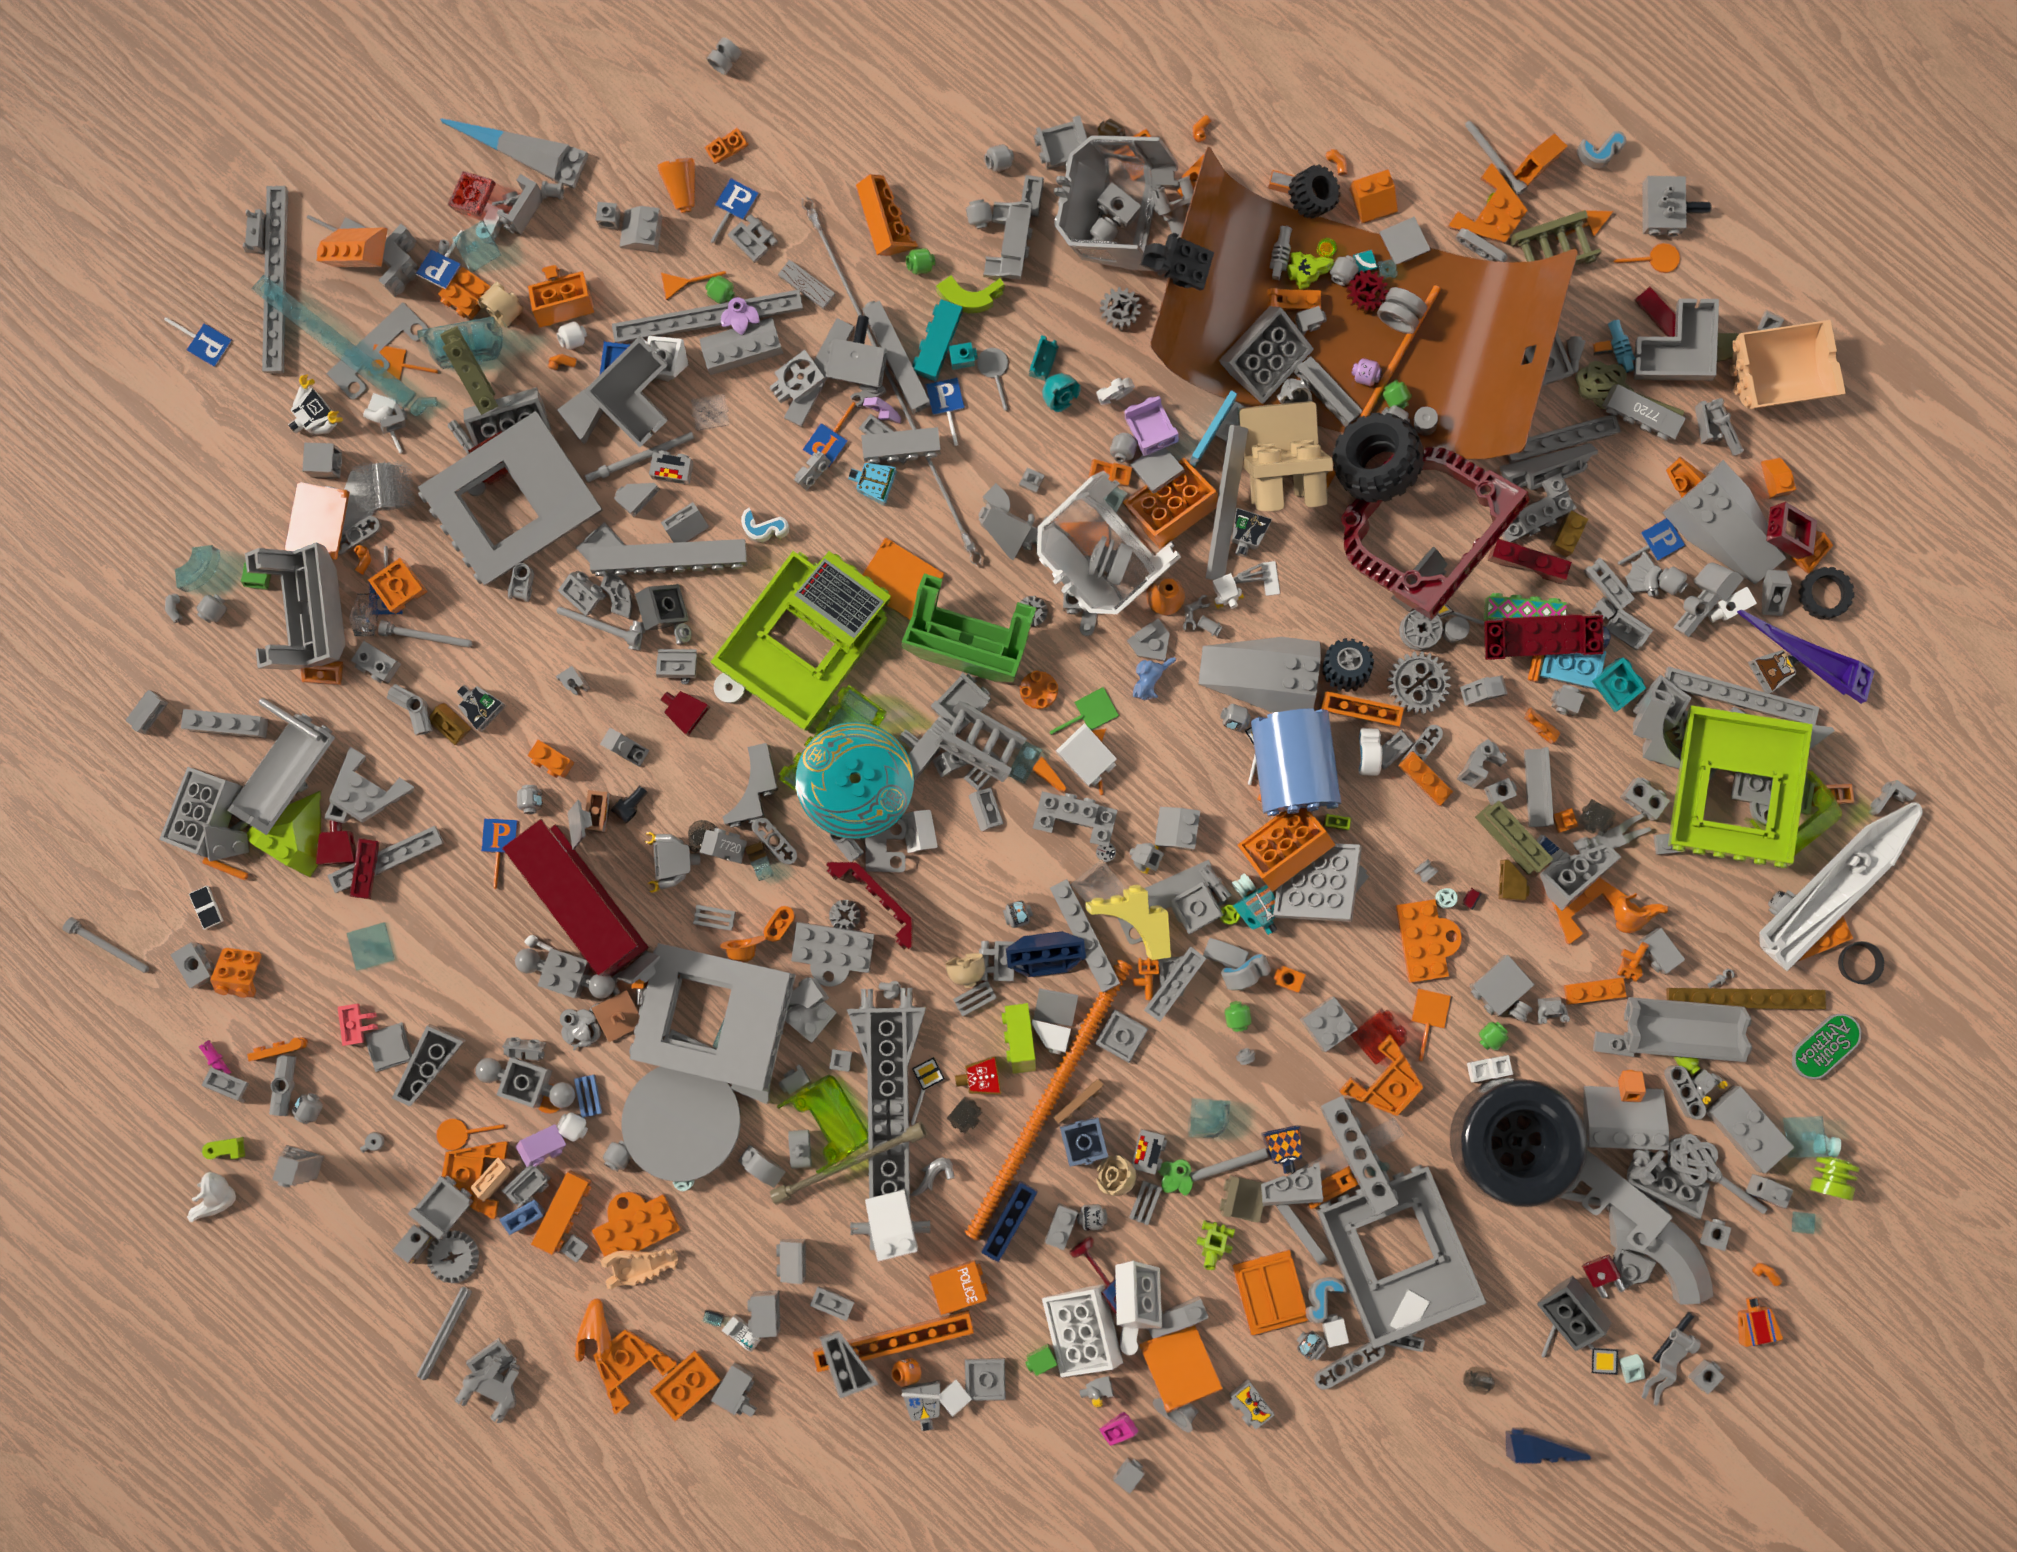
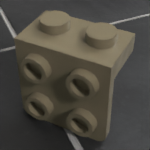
M1229 1175V1179H1226L1224 1183L1225 1197L1224 1199L1221 1198L1219 1205L1221 1214L1229 1218L1232 1216L1258 1223L1261 1220L1264 1207L1261 1188L1263 1183Z

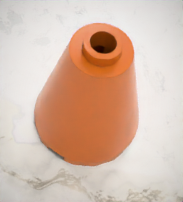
M679 158L675 159L676 161L674 162L665 161L658 164L659 174L675 209L680 210V213L691 212V208L695 207L694 159Z
M1161 577L1149 586L1146 595L1147 603L1151 610L1164 616L1172 615L1182 607L1185 600V592L1177 580L1170 577Z

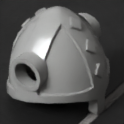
M1287 379L1284 381L1277 398L1281 404L1312 401V394L1305 379L1300 381Z

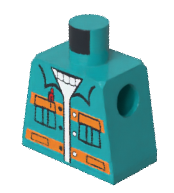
M1267 885L1256 889L1233 905L1252 930L1262 926L1267 935L1277 930L1272 920L1275 918L1273 916L1275 897Z

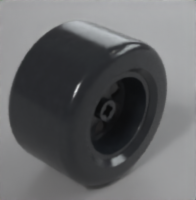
M1513 1077L1499 1078L1475 1088L1458 1106L1450 1128V1148L1454 1163L1461 1176L1479 1193L1506 1205L1535 1207L1556 1200L1574 1185L1585 1164L1587 1135L1584 1123L1577 1109L1557 1089L1534 1080ZM1520 1115L1531 1120V1123L1524 1130L1517 1126ZM1503 1117H1507L1510 1124L1506 1131H1502L1496 1126ZM1539 1132L1541 1145H1531L1529 1143L1530 1134ZM1492 1136L1500 1137L1502 1146L1495 1150L1491 1148ZM1513 1137L1519 1138L1517 1139V1145L1512 1144L1514 1142ZM1528 1150L1535 1156V1159L1529 1164L1524 1165L1521 1154ZM1506 1152L1513 1155V1164L1510 1167L1500 1162V1158Z

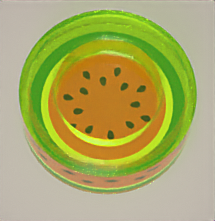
M1330 238L1322 239L1317 245V253L1320 257L1331 258L1337 249L1335 241Z

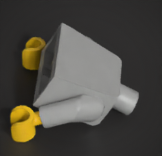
M651 832L646 833L647 836H652V840L649 842L645 841V843L654 846L655 878L659 880V882H648V884H655V889L649 892L654 893L660 889L676 886L685 879L687 873H690V865H700V854H689V845H685L672 834L655 835Z

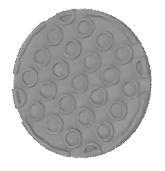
M658 1067L646 1074L633 1087L625 1102L622 1113L623 1140L633 1160L649 1174L673 1182L696 1180L719 1168L733 1151L741 1127L739 1103L729 1084L664 1067Z

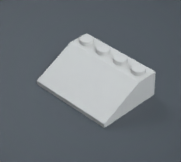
M1104 1284L1042 1298L1061 1377L1112 1370L1123 1364L1110 1307L1101 1294L1105 1289Z

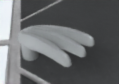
M1264 563L1255 565L1237 574L1233 578L1235 584L1267 580L1268 577L1251 578L1252 576L1266 573L1267 570L1250 573L1263 566Z

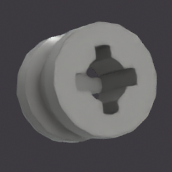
M1429 859L1425 860L1414 870L1415 874L1420 875L1423 883L1438 872L1437 868L1431 866Z
M1517 1000L1513 1003L1514 1007L1509 1010L1508 1014L1526 1023L1527 1015L1532 1012L1533 1008Z

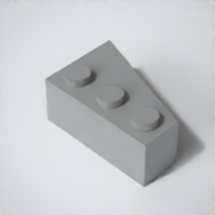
M838 1330L819 1337L839 1398L878 1385L877 1381Z

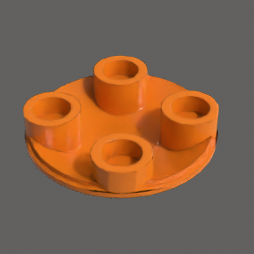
M1035 670L1026 675L1020 684V696L1023 702L1031 708H1047L1057 698L1058 684L1046 672Z

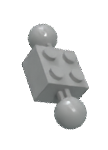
M530 948L519 951L515 957V965L522 973H533L536 970L542 972L537 985L539 987L572 998H580L584 986L588 987L591 994L596 998H606L614 990V981L610 976L588 975L591 966L582 957L550 948L546 961L540 959L539 954Z
M512 1057L509 1058L506 1070L501 1069L499 1062L493 1058L482 1059L476 1066V1076L481 1082L493 1083L496 1080L501 1081L497 1096L532 1108H540L543 1096L549 1097L551 1103L558 1108L568 1107L574 1101L575 1092L568 1083L561 1082L554 1086L548 1084L553 1070Z

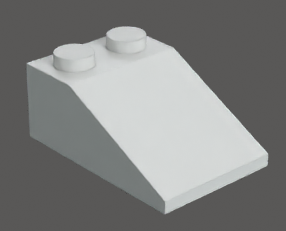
M901 1190L865 1199L877 1260L881 1261L917 1252L918 1246L905 1191Z

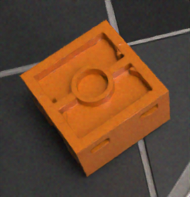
M402 558L397 559L368 579L389 611L395 614L406 607L405 604L411 599H418L427 593V590L413 570Z

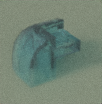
M1191 1098L1187 1137L1211 1139L1222 1135L1229 1123L1230 1100Z

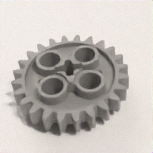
M1423 651L1420 652L1419 656H1417L1416 652H1413L1411 658L1408 654H1405V661L1399 658L1397 660L1399 665L1395 663L1392 665L1395 671H1389V674L1393 676L1387 679L1388 682L1392 683L1387 689L1393 690L1389 696H1396L1393 703L1400 702V707L1406 706L1407 713L1413 709L1414 714H1417L1420 709L1421 713L1425 714L1426 708L1432 712L1434 711L1433 706L1436 708L1440 707L1438 701L1445 702V698L1442 695L1449 694L1445 688L1451 687L1450 684L1446 683L1451 677L1444 675L1448 669L1442 670L1441 667L1444 663L1437 664L1438 657L1432 660L1431 653L1424 657ZM1416 665H1421L1424 668V674H1419L1416 671ZM1432 672V675L1429 678L1423 681L1409 694L1405 693V691L1408 690L1411 686H1413L1418 680L1423 678L1427 673ZM1401 677L1409 679V686H1404L1401 683ZM1429 680H1434L1436 682V689H1431L1429 687ZM1414 692H1419L1421 694V701H1416L1414 699Z

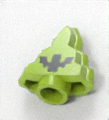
M1302 252L1291 253L1292 264L1288 265L1287 269L1290 280H1296L1298 288L1302 290L1308 288L1310 283L1317 281L1319 275L1329 272L1334 265V260L1326 257L1315 258L1311 254L1303 255Z

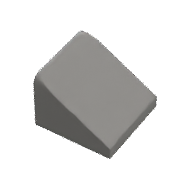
M1766 310L1757 329L1779 328L1783 324L1784 318Z

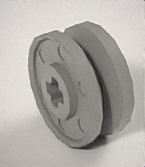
M1416 610L1409 612L1401 621L1399 627V634L1403 643L1416 651L1432 647L1441 638L1443 631L1442 621L1437 616L1430 620ZM1419 626L1423 627L1422 633L1419 632Z

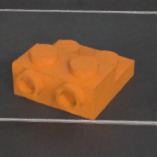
M462 267L447 288H442L438 295L441 297L440 302L448 308L452 306L457 309L455 312L464 319L467 316L473 320L481 309L477 301L491 286Z

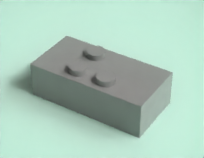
M1732 1086L1706 1109V1114L1757 1172H1768L1794 1148L1741 1086Z

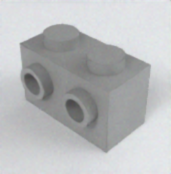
M363 641L351 661L356 663L355 668L363 673L369 671L372 673L371 678L379 683H382V681L389 683L401 663Z

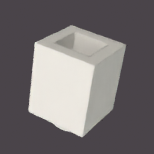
M1337 1314L1328 1315L1327 1319L1322 1322L1326 1344L1329 1347L1349 1343L1344 1319L1341 1316L1338 1317Z

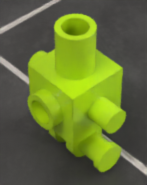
M1204 1220L1201 1230H1208L1205 1238L1198 1236L1196 1244L1203 1246L1201 1256H1205L1203 1267L1207 1270H1215L1217 1260L1221 1261L1223 1253L1231 1254L1233 1246L1227 1245L1226 1241L1227 1236L1233 1239L1235 1229L1226 1228L1224 1224L1217 1226V1222L1212 1224Z

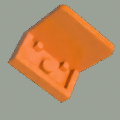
M233 948L222 949L210 979L215 993L220 995H237L241 998H254L256 989L253 978L261 960L260 952Z

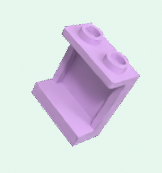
M1160 396L1150 397L1143 403L1129 406L1124 411L1125 420L1143 457L1179 442L1178 432L1175 427L1173 428L1161 404Z

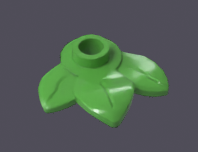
M1178 1159L1175 1162L1166 1161L1161 1164L1160 1171L1157 1170V1172L1164 1176L1161 1183L1163 1192L1170 1193L1178 1189L1184 1196L1188 1195L1193 1186L1189 1162L1184 1159ZM1178 1167H1182L1184 1172H1179Z

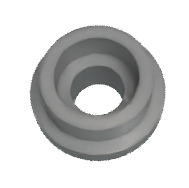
M1244 1048L1238 1052L1236 1059L1241 1065L1249 1064L1255 1060V1051Z

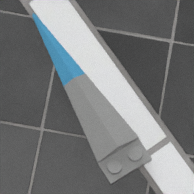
M443 118L440 119L442 123L513 158L554 182H563L564 186L573 189L577 185L588 158L586 151L571 147L568 144Z

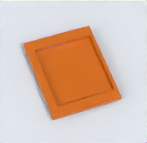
M1290 1250L1263 1257L1260 1256L1256 1259L1232 1265L1251 1336L1308 1320L1305 1302Z

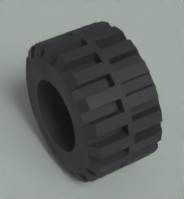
M1321 165L1310 166L1296 174L1291 179L1292 182L1289 183L1290 190L1288 195L1291 196L1289 199L1290 203H1293V208L1298 210V214H1304L1305 218L1310 217L1313 219L1334 209L1339 202L1338 198L1341 193L1339 192L1340 185L1337 184L1338 179L1333 176L1334 173L1332 171H1328L1327 167L1324 166L1322 168Z

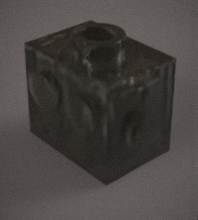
M1591 799L1589 804L1583 807V812L1579 816V823L1584 825L1586 831L1592 834L1596 832L1603 837L1607 833L1608 828L1613 826L1616 813Z
M964 1096L948 1115L947 1119L951 1122V1126L954 1129L957 1128L961 1133L965 1134L969 1128L974 1129L981 1121L978 1117L983 1111L973 1099L969 1100Z

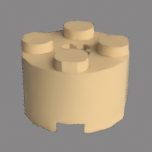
M495 282L477 302L482 309L487 308L486 310L490 314L489 317L500 326L507 328L524 308L518 303L519 299L512 292L508 294L499 282Z

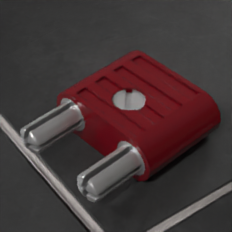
M1609 1254L1582 1265L1592 1287L1597 1289L1602 1299L1608 1296L1603 1287L1607 1283L1614 1282L1619 1292L1625 1291V1287L1620 1280L1621 1275Z

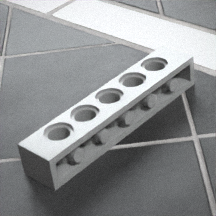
M1342 1095L1322 1105L1320 1109L1374 1215L1378 1216L1396 1207L1399 1197L1394 1189H1390L1388 1182H1390L1389 1177L1385 1171H1381L1378 1165L1380 1160L1377 1154H1372L1369 1148L1371 1146L1370 1140L1367 1135L1363 1136L1360 1130L1362 1125L1358 1117H1353L1351 1113L1353 1108L1348 1099L1345 1100ZM1344 1114L1348 1119L1347 1123H1339L1337 1116ZM1348 1132L1355 1133L1357 1140L1354 1142L1348 1141L1346 1134ZM1357 1150L1365 1152L1366 1158L1364 1160H1359L1355 1156ZM1372 1168L1375 1171V1177L1368 1178L1365 1175V1169ZM1381 1186L1385 1191L1384 1195L1377 1196L1374 1193V1187Z

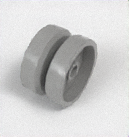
M1396 287L1391 288L1385 298L1386 302L1382 303L1377 312L1378 317L1389 327L1407 334L1414 333L1419 324L1418 319H1421L1427 310L1426 303L1407 290Z

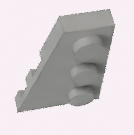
M1315 1163L1312 1167L1304 1170L1303 1168L1299 1169L1296 1173L1286 1177L1281 1176L1261 1184L1263 1206L1323 1202L1320 1163Z

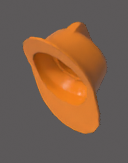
M757 936L748 939L730 940L723 942L720 947L726 949L730 960L746 963L755 956L756 944L763 942L767 937Z

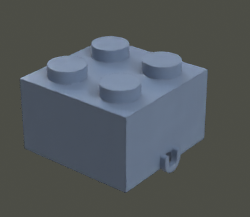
M1098 1117L1059 1126L1070 1167L1083 1163L1086 1165L1092 1164L1095 1160L1108 1157Z

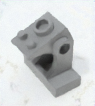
M1487 739L1472 751L1457 780L1474 789L1488 774V771L1483 769V762L1489 761L1501 767L1507 762L1506 754L1504 752L1501 753L1498 746Z

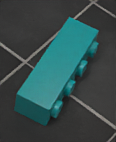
M942 299L939 305H935L932 313L934 315L933 321H929L926 328V333L928 334L926 339L921 340L919 346L921 352L919 357H915L912 364L916 375L935 382L937 381L963 314L962 306Z

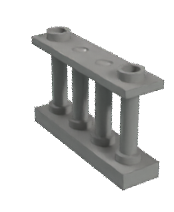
M959 700L952 712L958 714L949 732L943 730L935 744L1004 782L1012 768L1007 766V762L1014 748L1020 749L1027 738L1022 736L1021 733L1011 730L972 708L970 704ZM964 718L974 724L966 742L956 737ZM981 728L991 733L983 751L973 747V743ZM998 738L1008 743L1000 761L990 756Z

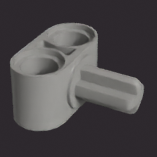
M809 1129L789 1131L791 1169L812 1167Z

